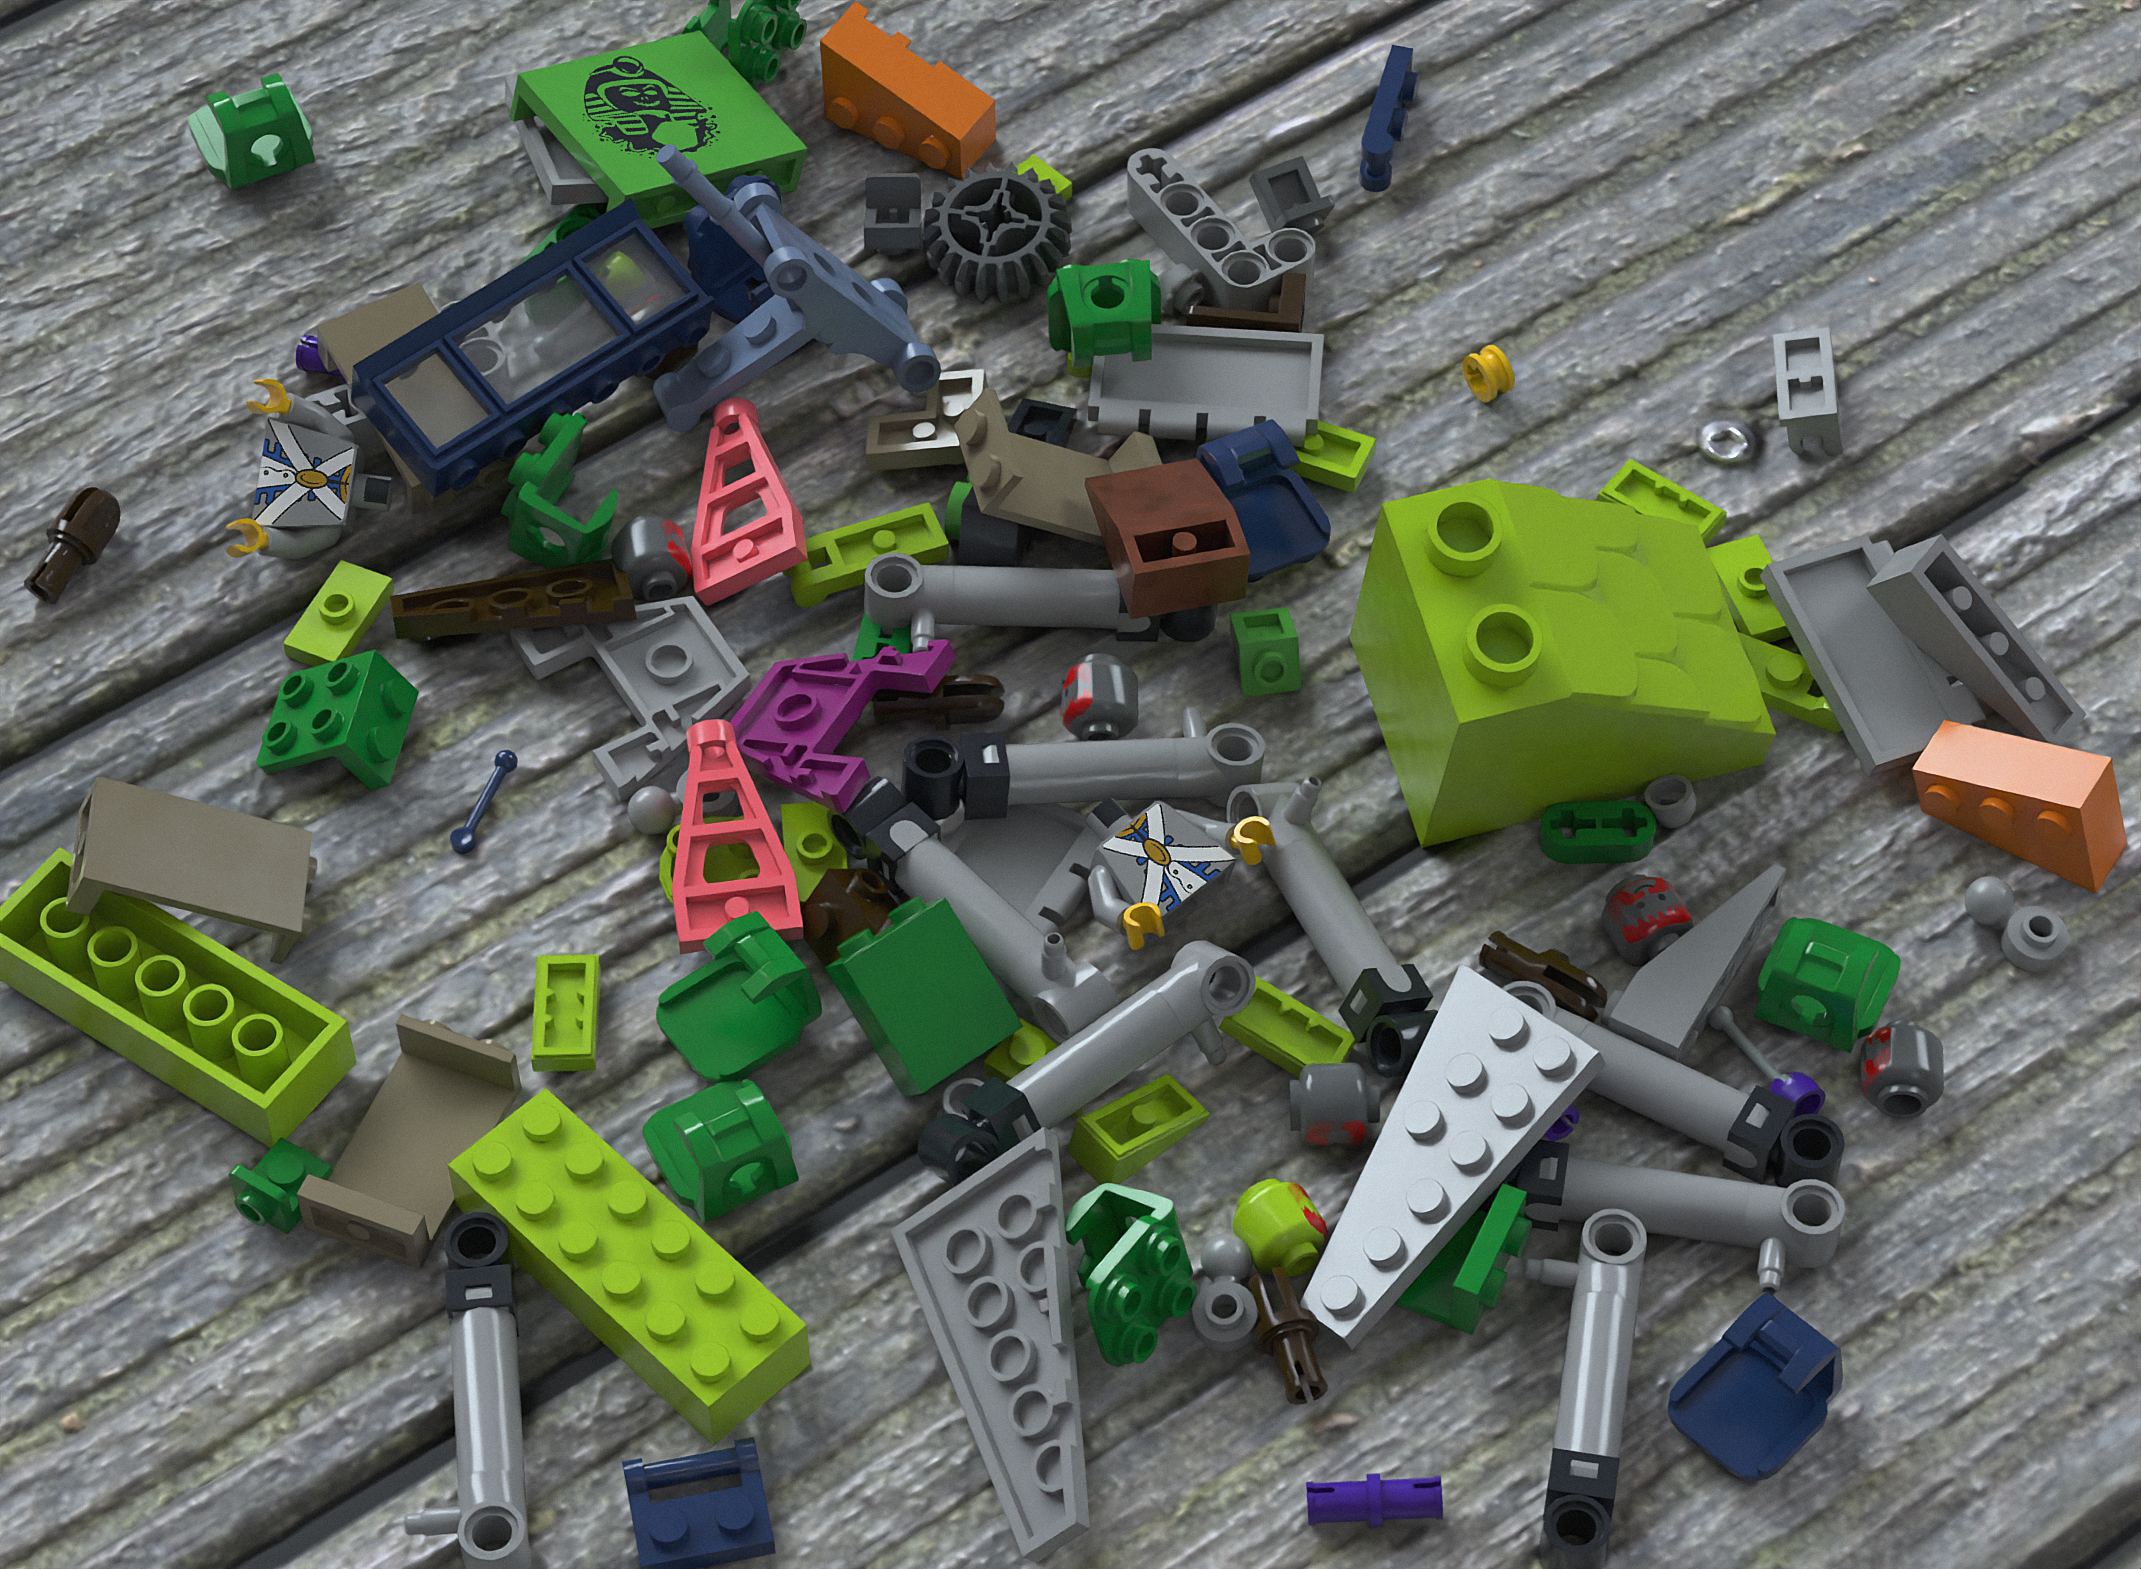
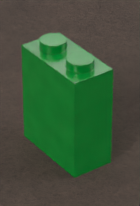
M921 896L907 901L888 914L893 923L891 926L875 936L868 928L849 938L837 947L842 957L825 967L903 1097L924 1093L1023 1027L946 897L924 903Z

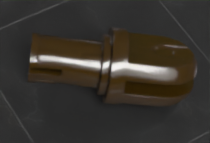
M87 487L79 489L69 498L46 531L50 546L24 581V585L30 593L42 601L46 602L48 600L51 604L57 603L66 585L81 565H92L97 562L102 555V551L115 534L120 522L121 511L115 496L97 487Z
M946 673L932 693L879 689L873 696L877 698V702H873L875 721L877 724H884V722L928 720L929 724L934 725L937 731L949 730L953 724L993 721L1003 712L1005 702L1000 697L1004 695L1005 690L1003 684L997 678L990 675L966 674L947 676Z
M1495 931L1488 938L1490 942L1497 945L1496 950L1484 943L1479 955V965L1481 967L1490 969L1512 982L1530 981L1540 984L1551 993L1555 999L1556 1006L1592 1023L1599 1015L1591 1005L1605 1008L1607 991L1603 985L1586 972L1569 964V957L1563 952L1553 948L1538 954L1508 938L1501 931Z
M1280 1266L1271 1267L1286 1310L1273 1313L1260 1273L1257 1272L1252 1275L1249 1284L1262 1320L1254 1329V1340L1257 1348L1262 1353L1274 1356L1289 1403L1295 1405L1306 1404L1307 1400L1300 1382L1301 1378H1306L1314 1401L1322 1397L1328 1390L1327 1382L1322 1376L1312 1346L1313 1341L1319 1334L1320 1326L1316 1315L1311 1310L1299 1308L1286 1269Z

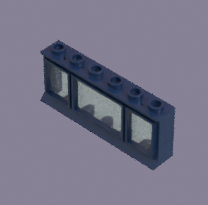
M630 198L353 365L351 398L433 498H436L450 488L457 491L466 487L478 476L481 469L497 459L503 462L513 458L524 448L529 439L541 432L545 423L554 412L561 416L567 413L573 415V412L589 402L593 404L601 403L616 391L621 382L636 373L639 376L648 374L662 362L666 354L681 345L687 348L699 342L710 329L715 299L712 295L708 297L646 225L641 219L633 199Z

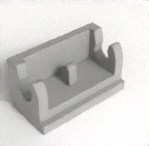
M1830 327L1773 334L1780 427H1786L1790 449L1795 454L1801 455L1804 449L1803 438L1808 435H1818L1821 437L1822 447L1827 456L1843 454L1836 365Z

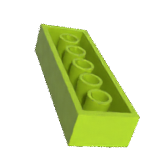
M59 847L0 906V980L268 1147L272 1148L281 1137L287 1139L357 1063L347 1020L150 901L104 890L90 916L65 910L73 855Z
M547 1088L540 1091L447 1164L456 1206L465 1214L486 1212L498 1217L506 1225L513 1259L713 1446L811 1365L807 1324Z

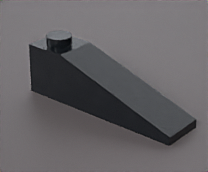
M1022 398L1007 425L1008 431L1066 448L1077 419L1078 409ZM972 486L962 504L957 564L978 567H1019L1029 548L1036 528L981 513Z

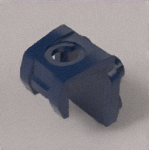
M740 175L729 184L725 192V198L734 201V197L744 186L752 183H765L773 188L781 202L779 186L764 175L749 177L747 175ZM700 204L691 209L683 224L688 238L690 256L687 267L691 271V277L708 297L712 295L715 299L713 312L735 324H739L773 297L775 293L771 290L765 278L763 268L720 225L714 224L710 219V214ZM754 283L758 287L751 291L750 300L748 298L749 291L747 286Z
M1273 419L1198 447L1195 459L1198 458L1233 506L1250 550L1247 583L1259 581L1268 574L1297 563L1309 562L1325 551L1329 545L1331 535L1329 519L1301 476L1295 471L1288 469L1300 464V459L1288 436Z
M1766 1292L1753 1302L1726 1330L1722 1338L1676 1382L1670 1391L1667 1412L1670 1421L1681 1434L1735 1476L1750 1481L1768 1479L1779 1472L1823 1427L1828 1414L1827 1405L1842 1388L1843 1368L1841 1349Z

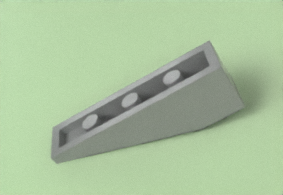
M1942 534L1896 551L1867 585L1866 589L1906 637L2029 739L2062 746L2087 715Z
M1773 864L1639 969L1625 992L1616 989L1612 993L1603 1011L1601 1023L1608 1026V1030L1680 1064H1684L1709 1022V1012L1720 1004L1778 907L1786 868Z

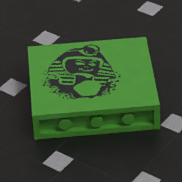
M700 30L519 73L509 115L513 122L538 116L609 197L606 213L632 198L641 219L650 229L683 221L690 210L699 205L683 187L677 186L672 181L671 175L656 161L659 150L665 145L673 144L687 159L693 160L698 165V170L724 197L729 184L740 175H747L748 177L764 175L779 186L781 194L796 191L807 152V147Z

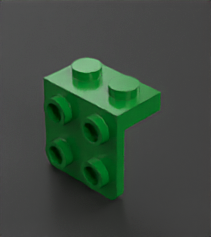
M375 649L302 671H296L290 674L279 687L278 698L268 728L263 734L262 745L256 764L265 773L269 774L334 756L370 790L389 786L419 691Z
M1502 1183L1489 1212L1486 1213L1477 1209L1394 1304L1473 1335L1485 1308L1494 1309L1499 1302L1508 1276L1504 1269L1510 1256L1519 1258L1528 1240L1532 1221L1524 1218L1527 1192Z

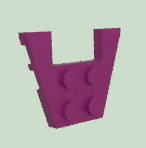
M943 639L928 641L927 647L929 651L900 655L899 651H896L895 646L883 647L875 658L850 662L846 653L775 662L729 722L734 726L737 748L746 768L837 813H845L871 776L863 758L832 755L833 750L852 724L861 717L863 709L879 689L932 693L957 659L950 641Z

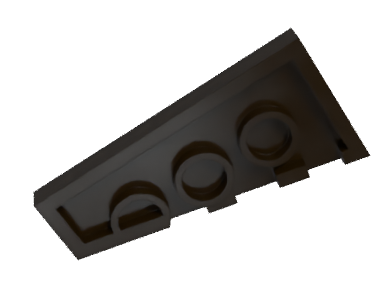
M612 558L390 596L397 639L410 638L413 641H428L442 635L637 620L634 598L626 571L619 569Z

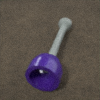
M1716 1006L1709 1012L1708 1021L1711 1027L1719 1031L1724 1030L1772 1082L1769 1091L1797 1103L1794 1118L1802 1114H1817L1825 1102L1826 1095L1812 1078L1804 1073L1793 1071L1782 1075L1733 1023V1014L1729 1008Z

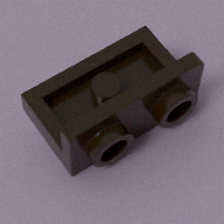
M828 868L801 908L803 939L822 964L827 967L842 957L837 947L849 938L868 928L875 936L891 926L893 923L888 914L898 908L899 905L888 892L887 883L877 873L865 868Z

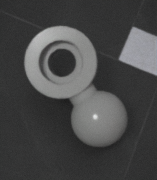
M688 770L679 778L675 792L669 793L663 788L648 786L641 788L631 797L628 804V816L632 825L637 830L645 834H659L672 825L676 816L682 815ZM733 790L704 794L703 801H714L703 802V818L710 816L732 817L738 807L737 793Z
M1986 876L1975 880L1965 894V907L1970 917L1980 924H1998L2004 929L2001 935L2002 950L2006 957L2017 967L2031 972H2041L2052 968L2060 959L2068 943V931L2060 917L2054 912L2039 906H2027L2018 909L2014 906L2015 898L2011 887L2000 878ZM2030 929L2040 932L2044 937L2035 935Z
M1224 1233L1211 1238L1202 1250L1201 1266L1205 1275L1213 1281V1284L1204 1288L1196 1297L1192 1308L1195 1332L1204 1345L1216 1351L1232 1352L1245 1347L1252 1341L1254 1329L1259 1324V1316L1254 1296L1247 1288L1239 1284L1248 1275L1252 1267L1250 1249L1241 1237ZM1221 1305H1231L1236 1309L1233 1316L1225 1319L1215 1316L1213 1312Z

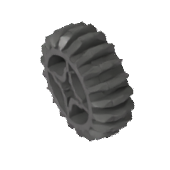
M990 161L985 169V173L976 174L967 166L966 173L964 174L965 180L962 182L948 177L946 192H934L931 201L932 208L925 210L923 218L925 228L923 229L924 233H922L923 247L927 250L928 264L933 272H938L939 279L943 282L944 287L955 284L956 292L959 293L961 298L976 291L977 299H979L982 305L990 295H998L1005 305L1009 298V293L1017 291L1027 299L1030 293V285L1032 284L1046 289L1049 282L1048 273L1057 274V269H1061L1063 266V257L1069 256L1071 249L1070 233H1072L1071 217L1068 216L1066 201L1062 194H1056L1055 186L1052 185L1051 180L1039 181L1033 167L1018 175V169L1013 162L1008 165L1005 171H996Z

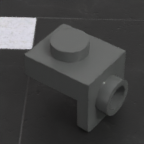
M1303 155L1254 172L1249 179L1271 233L1284 228H1297L1312 235L1325 226L1324 220L1335 207L1331 195L1321 198Z
M917 173L868 174L865 180L864 249H877L879 253L885 255H900L907 253L910 248H920L922 229L920 175Z

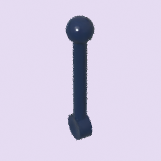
M502 750L496 754L494 760L496 768L465 825L451 833L450 841L455 852L465 854L472 851L475 847L474 832L506 773L514 771L517 767L518 758L511 750Z

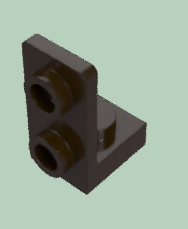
M1284 272L1281 295L1270 294L1268 313L1189 306L1187 326L1302 333L1305 313L1306 274Z

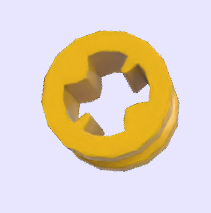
M1488 345L1482 348L1480 355L1473 353L1463 359L1462 369L1467 385L1472 393L1482 402H1490L1496 398L1497 392L1506 394L1514 388L1515 377L1511 364L1505 354L1495 345Z

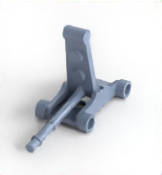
M673 144L665 145L659 150L656 161L671 175L672 181L677 186L683 187L710 214V219L714 224L720 225L763 268L765 278L771 290L775 293L773 297L714 344L704 349L699 356L679 372L664 374L656 380L653 386L654 394L670 429L680 433L693 429L698 424L702 413L813 338L824 342L828 350L835 355L861 354L891 368L898 383L906 391L919 393L930 389L936 384L941 374L940 363L931 347L921 343L906 316L908 309L907 298L896 281L889 278H880L868 282L782 217L783 209L781 202L771 186L765 183L748 184L738 191L734 201L725 198L698 170V165L693 160L687 159Z

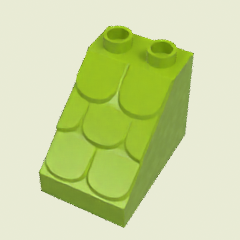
M1490 478L1382 503L1349 638L1421 848L1542 819L1545 811L1557 803L1616 801L1644 794L1650 783L1665 775H1681L1690 782L1763 765L1776 732L1762 698L1756 675L1746 656L1721 590L1715 567L1706 550L1697 525L1681 523L1669 518L1636 514L1634 506L1564 497L1546 487L1497 481Z

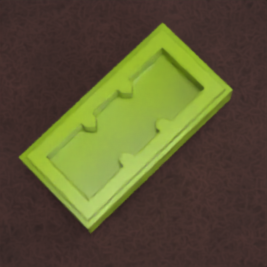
M1629 459L1597 496V501L1634 506L1636 514L1669 518L1681 523L1697 525L1705 547L1725 526L1727 511L1632 459Z
M1759 535L1706 548L1718 575L1721 590L1729 611L1740 632L1766 643L1791 637L1792 635L1760 578L1767 564L1774 562Z
M341 560L283 642L285 656L314 667L350 657L390 599V596L394 593L392 578Z
M814 801L780 804L784 851L795 872L800 909L828 868L848 869L846 850L839 844L828 824L827 811L829 808Z
M599 954L537 956L531 1050L533 1072L596 1070L601 975Z
M1256 975L1255 989L1249 1003L1240 1012L1231 1016H1225L1218 1027L1219 1030L1298 1078L1302 1069L1311 1063H1345L1357 1042L1353 1034Z

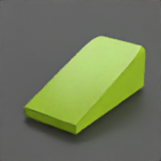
M1167 1073L1077 1119L1068 1145V1151L1100 1185L1104 1183L1119 1184L1207 1121L1210 1113Z

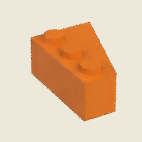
M855 1L820 40L825 119L834 122L841 128L850 129L875 140L886 148L895 149L920 160L931 168L942 170L962 179L966 173L967 166L971 169L996 140L995 100L941 61H938L933 67L907 49L911 43L910 39L899 31L890 37L865 19L868 16L869 10Z
M1944 720L1912 768L1922 812L2097 894L2127 845L2112 758Z

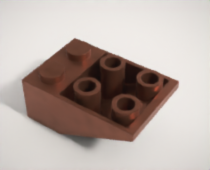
M1198 458L1085 478L1084 486L1131 620L1246 598L1250 550L1233 506Z

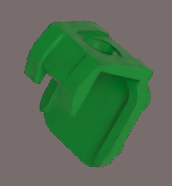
M709 0L708 7L703 10L699 17L693 16L682 34L700 30L720 53L728 47L729 63L755 89L762 82L769 84L774 80L779 70L781 54L789 48L792 50L799 48L806 34L807 23L805 19L800 18L799 12L796 11L801 0H746L737 19L731 18L730 0Z
M279 73L261 78L262 88L229 97L224 90L206 96L208 105L198 109L195 113H191L188 117L191 136L210 173L223 181L231 190L316 162L312 150L314 145L312 129L292 91L285 85Z
M1125 259L1118 263L1092 266L1071 264L1057 269L1056 277L1047 289L1048 334L1052 349L1055 351H1060L1061 349L1071 351L1073 368L1092 366L1094 356L1127 354L1131 352L1133 362L1152 360L1151 324L1161 325V287L1158 276L1150 270V260Z
M554 412L549 417L538 438V443L545 447L534 456L524 452L518 458L508 477V482L515 487L509 493L501 510V514L509 518L508 524L511 525L508 543L509 550L526 560L548 568L601 560L605 554L610 526L613 522L619 492L612 489L585 526L555 507L576 476L570 473L578 454L583 430L588 424L585 416L578 412L573 416L569 413L561 416ZM544 527L554 531L561 537L565 546L551 543L543 536L539 528Z
M758 911L733 919L703 942V947L714 960L669 986L658 998L659 1004L656 1008V1020L661 1032L700 1077L714 1084L729 1080L738 1081L794 1047L801 1040L803 1028L817 1020L823 1012L821 999L810 970Z
M1792 917L1781 927L1759 974L1756 993L1760 1000L1754 1017L1851 1053L1858 1039L1870 1035L1875 1030L1897 981L1901 964L1900 957L1890 947L1874 939L1822 920Z
M729 1080L715 1084L660 1109L651 1115L643 1126L642 1131L646 1149L674 1198L681 1205L695 1210L703 1223L726 1214V1212L776 1189L779 1190L799 1181L797 1169L792 1158L790 1138L761 1089L751 1080Z
M1104 1183L1081 1197L1072 1206L1065 1222V1234L1067 1243L1073 1246L1082 1239L1085 1252L1083 1253L1077 1274L1081 1286L1091 1291L1088 1300L1089 1319L1102 1358L1106 1363L1119 1367L1133 1362L1143 1363L1151 1356L1157 1344V1329L1167 1318L1173 1316L1180 1318L1184 1316L1194 1303L1197 1288L1196 1284L1190 1280L1193 1275V1268L1181 1233L1174 1203L1154 1193L1118 1184ZM1131 1217L1137 1218L1138 1220H1136V1222L1134 1223Z

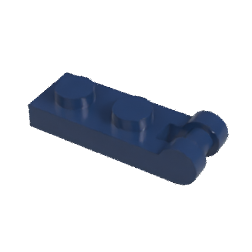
M1392 45L1362 136V161L1360 164L1359 183L1361 187L1370 192H1381L1391 185L1392 166L1389 161L1393 157L1394 141L1402 142L1404 139L1408 121V110H1405L1404 106L1405 103L1414 105L1420 83V72L1412 71L1413 48Z

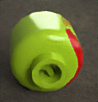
M1267 1179L1246 1190L1238 1199L1232 1228L1234 1234L1241 1237L1247 1243L1255 1269L1265 1275L1274 1276L1271 1267L1280 1266L1286 1269L1288 1277H1297L1312 1269L1319 1260L1318 1253L1325 1245L1328 1230L1324 1219L1305 1189L1294 1182Z

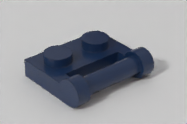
M754 1437L734 1440L735 1447L659 1462L643 1464L642 1458L622 1462L641 1569H698L776 1553ZM740 1473L742 1486L651 1504L649 1501V1490Z

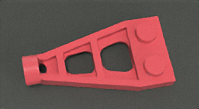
M742 398L724 400L714 408L712 413L713 428L710 431L690 551L695 594L706 606H710L808 560L802 515L760 433L756 406L749 400ZM735 422H739V425H740V426H728V425H730L731 423H735ZM752 458L755 472L725 486L727 470ZM761 497L767 509L766 516L723 535L727 513Z
M719 719L698 722L686 732L690 761L672 882V901L680 954L707 951L703 947V942L733 919L754 911H758L783 941L803 939V922L795 872L738 751L734 726L725 720ZM734 790L737 793L744 819L704 824V794ZM745 843L749 846L760 868L757 878L709 884L705 881L703 877L705 856L710 847Z

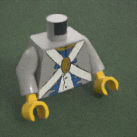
M268 378L253 381L256 385L264 386L268 390L270 399L266 406L256 401H246L248 410L255 414L276 413L278 419L268 418L252 519H239L226 526L228 530H240L246 537V546L232 545L226 548L229 556L238 558L257 551L262 556L301 560L335 545L340 535L353 534L358 508L389 512L393 497L394 480L392 477L363 474L365 454L355 444V438L351 430L325 408L292 393L286 394L285 388L277 380Z
M1113 798L1105 799L1091 811L1086 819V824L1103 841L1096 848L1089 868L1088 886L1094 918L1100 924L1123 936H1127L1131 949H1140L1143 952L1227 886L1237 861L1234 855L1241 853L1244 862L1248 865H1256L1262 860V854L1258 845L1274 846L1276 844L1268 820L1263 817L1253 816L1242 820L1238 824L1215 821L1180 809L1174 810L1165 802L1160 801L1154 802L1132 819Z

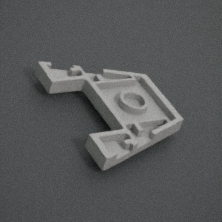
M693 595L636 605L637 620L568 625L533 631L532 628L510 630L513 647L536 680L586 657H593L642 726V728L593 750L596 768L620 802L632 796L688 746L686 732L691 726L701 721L718 719L751 690L750 674Z

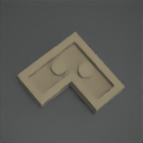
M985 369L942 372L936 384L927 390L925 411L869 416L865 452L869 471L902 470L912 467L965 463L954 425L960 419L962 413L973 404L984 389L988 388Z

